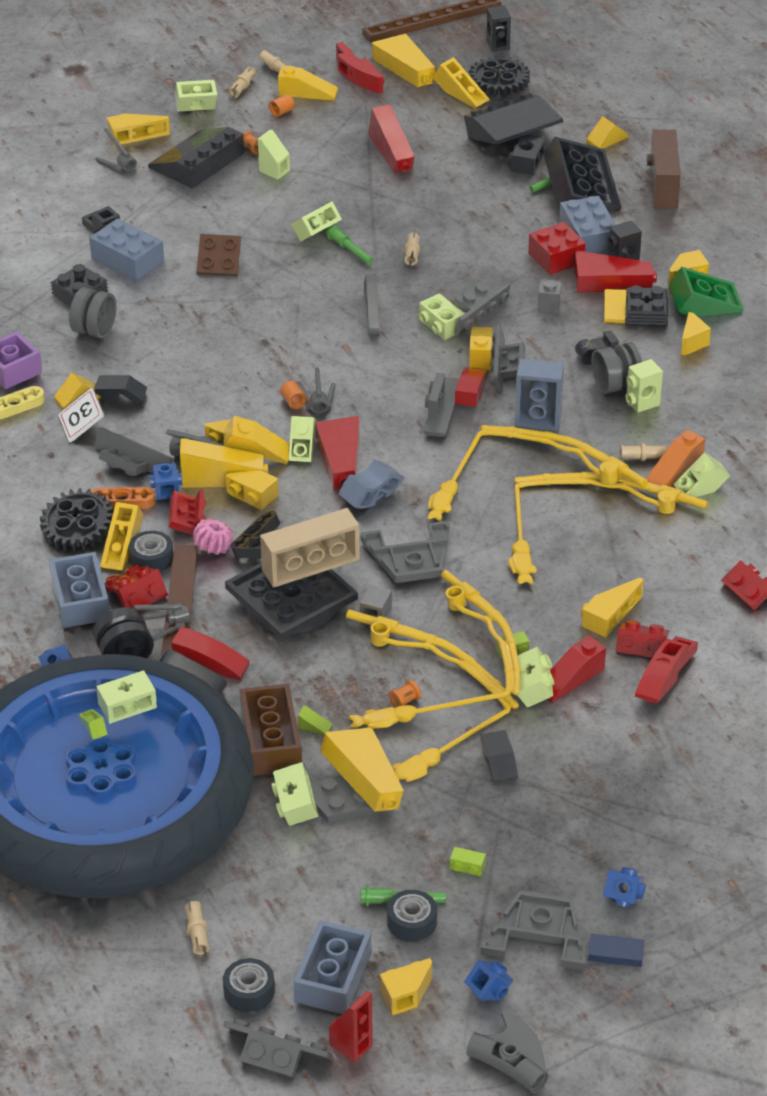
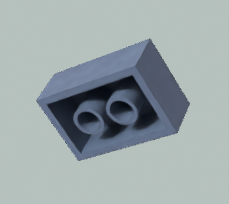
M590 196L588 198L560 202L559 222H565L586 243L585 252L596 254L608 252L610 226L616 224L600 197Z
M118 218L89 237L91 258L135 280H138L164 262L162 240Z
M520 359L516 379L515 427L559 431L562 415L564 363Z
M96 552L49 560L51 582L63 628L97 622L100 617L109 612L108 596Z
M320 920L293 981L294 1002L343 1014L352 1003L372 954L371 932Z

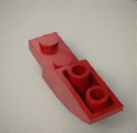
M344 42L336 43L338 71L349 81L364 89L379 94L383 93L385 80L383 75L376 70L375 66L366 58L360 60Z
M677 636L673 640L666 638L648 664L636 689L635 697L644 699L646 702L658 703L677 682L678 672L696 653L698 642Z

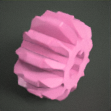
M211 518L201 520L193 533L194 545L200 547L201 551H207L208 554L210 552L215 555L226 553L233 541L232 528L226 526L225 522H219L218 519L216 521Z

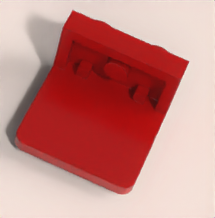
M132 565L125 569V573L106 578L104 583L106 591L117 593L122 608L134 609L135 605H150L168 596L159 569L149 568V566L139 567V565Z

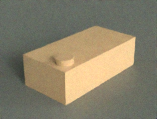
M348 508L260 535L262 571L273 588L360 560L359 524Z

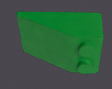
M681 266L669 284L677 310L683 315H688L691 312L697 317L742 313L744 310L733 282Z

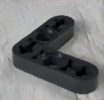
M268 511L260 515L231 543L230 547L236 558H261L260 535L274 531L281 523L275 511Z

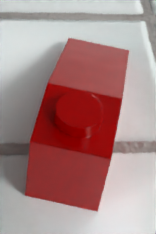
M590 635L571 646L550 670L554 679V685H552L553 696L547 700L551 703L555 702L604 670L606 647Z
M370 991L364 993L339 1018L333 1020L329 1027V1045L354 1063L373 1046L372 993Z

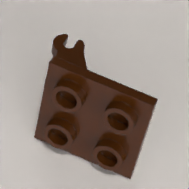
M200 234L196 273L238 276L241 236Z

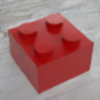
M565 222L529 233L528 254L549 275L574 267L575 251H586V243Z

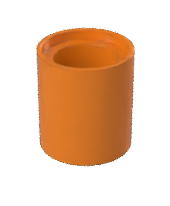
M284 94L269 102V109L275 117H279L295 108L294 100L289 94Z
M287 381L280 388V394L290 408L298 409L306 403L307 397L295 381Z

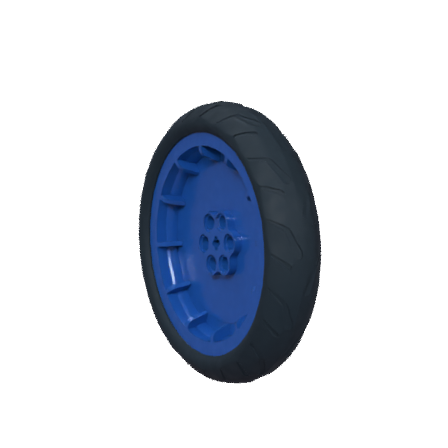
M106 654L62 660L42 666L0 689V873L17 883L49 894L76 898H110L152 889L190 872L224 844L240 822L249 800L254 776V761L251 754L250 741L240 717L216 689L199 677L182 668L161 661L132 655ZM144 670L155 688L157 708L109 724L98 704L96 686ZM94 709L104 718L108 735L94 740L78 714Z

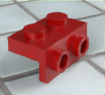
M199 489L195 497L175 490L172 492L169 506V528L193 535L197 524L206 518L203 515L206 506L204 490Z
M740 560L721 579L725 586L753 610L767 598V577L762 579L759 576L760 572L751 563L747 566Z
M627 620L626 623L622 622L618 629L616 652L653 658L666 638H669L670 630H666L664 626L651 624L650 627L641 626L638 621Z

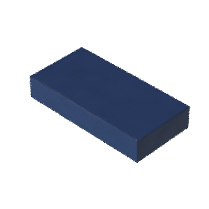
M591 934L588 961L642 967L645 940Z

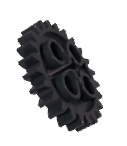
M494 56V59L487 57V60L480 59V62H475V65H471V69H469V76L483 92H487V96L491 93L494 94V97L498 94H501L502 97L505 94L512 96V92L518 94L519 90L524 91V87H528V83H530V70H528V66H524V62L519 63V59L513 61L512 57L505 59L504 56L501 58ZM502 68L500 72V82L499 84H497L499 77V69Z
M81 488L78 489L77 493L70 489L69 495L61 492L60 499L53 497L54 503H46L47 509H42L43 516H40V527L44 538L48 539L49 544L54 543L57 549L63 545L64 551L69 547L76 551L78 546L85 550L87 544L94 547V541L102 542L101 536H108L114 512L111 501L106 499V495L100 496L99 491L92 494L91 489L83 493Z

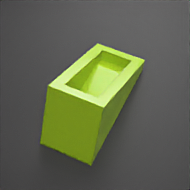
M305 705L298 714V728L324 736L325 732H330L333 727L331 722Z
M94 709L78 714L93 740L108 735L104 718Z

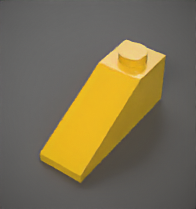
M454 57L442 63L432 77L444 92L474 109L479 108L490 100Z
M281 66L278 75L279 96L289 94L291 97L331 101L336 99L337 86L302 68Z
M121 114L106 117L108 130L121 145L170 135L168 116Z
M472 327L469 367L491 370L493 327Z
M233 416L225 429L224 447L263 454L264 459L287 465L290 443L256 421Z
M116 502L100 564L101 569L124 571L130 557L129 542L140 532L144 516L138 505Z
M637 578L595 595L581 609V627L607 637L642 598L644 579Z

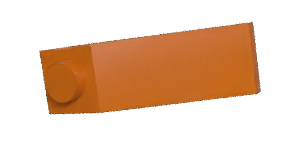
M688 429L673 440L647 476L648 482L660 486L662 484L672 486L704 453L705 438Z

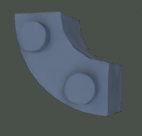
M374 460L363 472L349 475L338 494L355 508H369L375 506V501L383 496L385 498L389 497L405 477L387 463Z

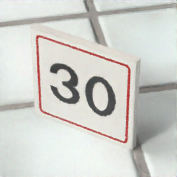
M90 388L58 414L70 443L104 417L93 388Z

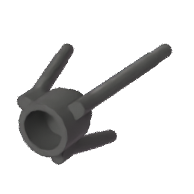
M105 128L104 131L122 153L117 157L118 164L99 157L95 158L96 161L113 167L119 172L123 170L128 173L132 172L137 166V160L122 147L108 128Z
M316 367V391L312 393L310 398L301 381H298L297 384L307 397V409L321 414L331 408L335 383L331 384L327 396L321 391L320 370Z
M186 604L134 606L135 610H167V612L144 615L143 618L144 620L167 617L169 624L175 625L153 636V642L179 630L180 627L185 628V624L190 622Z

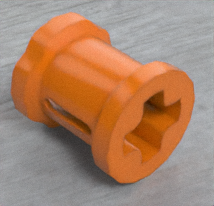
M250 131L244 132V148H248L251 153L258 155V138Z
M410 679L399 689L389 691V699L395 708L421 698V691L418 685Z

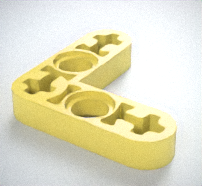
M31 386L0 397V420L42 405L45 400L43 389L38 386ZM14 402H18V403H19V404H16V405H10V403H14Z

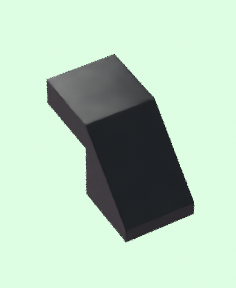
M107 206L83 216L82 224L95 233L117 218L120 219V215Z
M100 375L94 387V392L109 403H112L122 394L137 405L144 400L147 386L130 375Z
M506 730L480 734L484 759L488 758L492 782L518 778L515 755Z

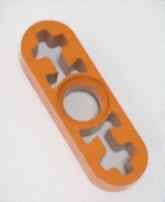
M112 487L91 490L92 494L99 491L100 496L106 495V499L111 501L113 509L116 502L138 505L140 509H149L155 505V492L149 487ZM127 497L125 500H118L117 498Z

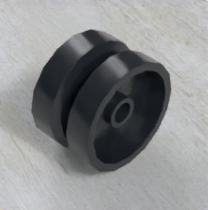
M117 608L100 617L94 626L93 635L101 655L120 654L148 658L153 651L154 642L151 633L146 626L143 616L135 609Z

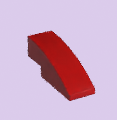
M466 367L455 389V404L477 407L478 400H481L489 370Z
M180 627L171 642L173 651L221 676L241 680L249 666V660L229 646L210 636L188 628Z

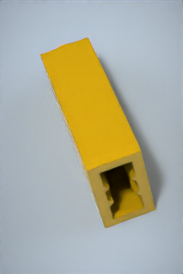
M407 34L372 42V59L416 87L435 83V80L432 78L435 74V66Z
M181 439L182 488L226 487L225 475L228 473L261 470L268 473V464H264L263 454L190 439Z
M362 728L325 732L320 749L322 755L374 812L398 809L404 790L373 729Z

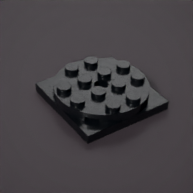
M259 563L225 581V589L245 606L249 617L265 630L272 631L281 641L293 634H306L311 630L321 627L334 616L337 610L358 600V592L332 569L273 588L262 571V563Z

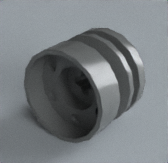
M628 342L623 345H615L614 349L606 347L593 351L591 360L592 371L599 390L603 394L620 391L622 387L627 389L629 366L642 362L635 344Z

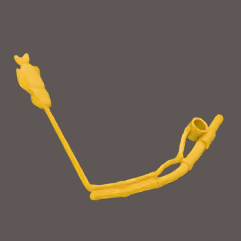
M482 425L452 479L441 483L440 490L430 496L428 509H432V511L428 514L427 519L436 518L437 521L441 522L442 514L444 512L448 513L451 510L450 504L458 490L456 479L481 436L491 435L550 444L563 451L572 452L579 456L590 470L598 474L600 482L605 485L615 484L618 481V475L627 477L641 487H645L648 480L629 469L627 464L616 457L608 456L591 445L568 436L548 431L516 428L514 426ZM556 442L564 443V444H567V445H570V446H573V447L564 446V445L558 444V443H556ZM583 453L601 462L599 469Z
M595 472L543 473L540 475L515 477L514 483L516 485L514 490L518 540L511 547L513 556L508 559V565L513 574L517 573L519 575L517 579L519 584L528 582L531 585L534 584L530 574H535L537 569L532 565L530 545L522 536L520 488L552 484H591L605 488H621L647 503L656 505L657 510L663 514L673 513L676 503H679V501L704 510L707 509L709 502L682 493V490L664 484L660 486L648 482L645 487H641L627 477L619 475L617 483L612 485H605L599 482L600 476ZM633 488L658 495V500L649 498Z
M444 570L441 573V577L452 585L445 592L449 609L459 610L466 615L482 620L487 624L491 635L498 641L504 663L505 690L499 693L418 709L411 705L379 710L370 709L362 717L350 715L348 719L353 721L350 727L359 728L364 724L367 725V728L372 729L388 728L397 722H409L418 713L504 698L511 693L515 696L519 695L521 668L517 656L516 641L502 613L480 596V592L470 584L462 582L448 570ZM466 600L481 609L487 616L466 609ZM492 621L499 625L506 641L496 633Z
M351 609L348 610L347 619L371 625L370 642L373 645L381 647L391 644L400 647L431 650L437 656L459 665V667L467 671L492 694L505 690L502 683L487 672L472 656L445 639L402 625L397 620L383 616L375 617ZM390 633L398 634L421 642L398 641L390 639L389 636ZM435 646L445 649L446 651L452 653L459 659L450 657L449 655L440 651ZM511 695L499 698L497 700L504 708L499 713L440 749L429 748L402 763L393 764L392 768L398 780L410 782L425 776L428 767H434L440 762L441 753L505 716L511 711V708L517 709L519 707L518 702Z

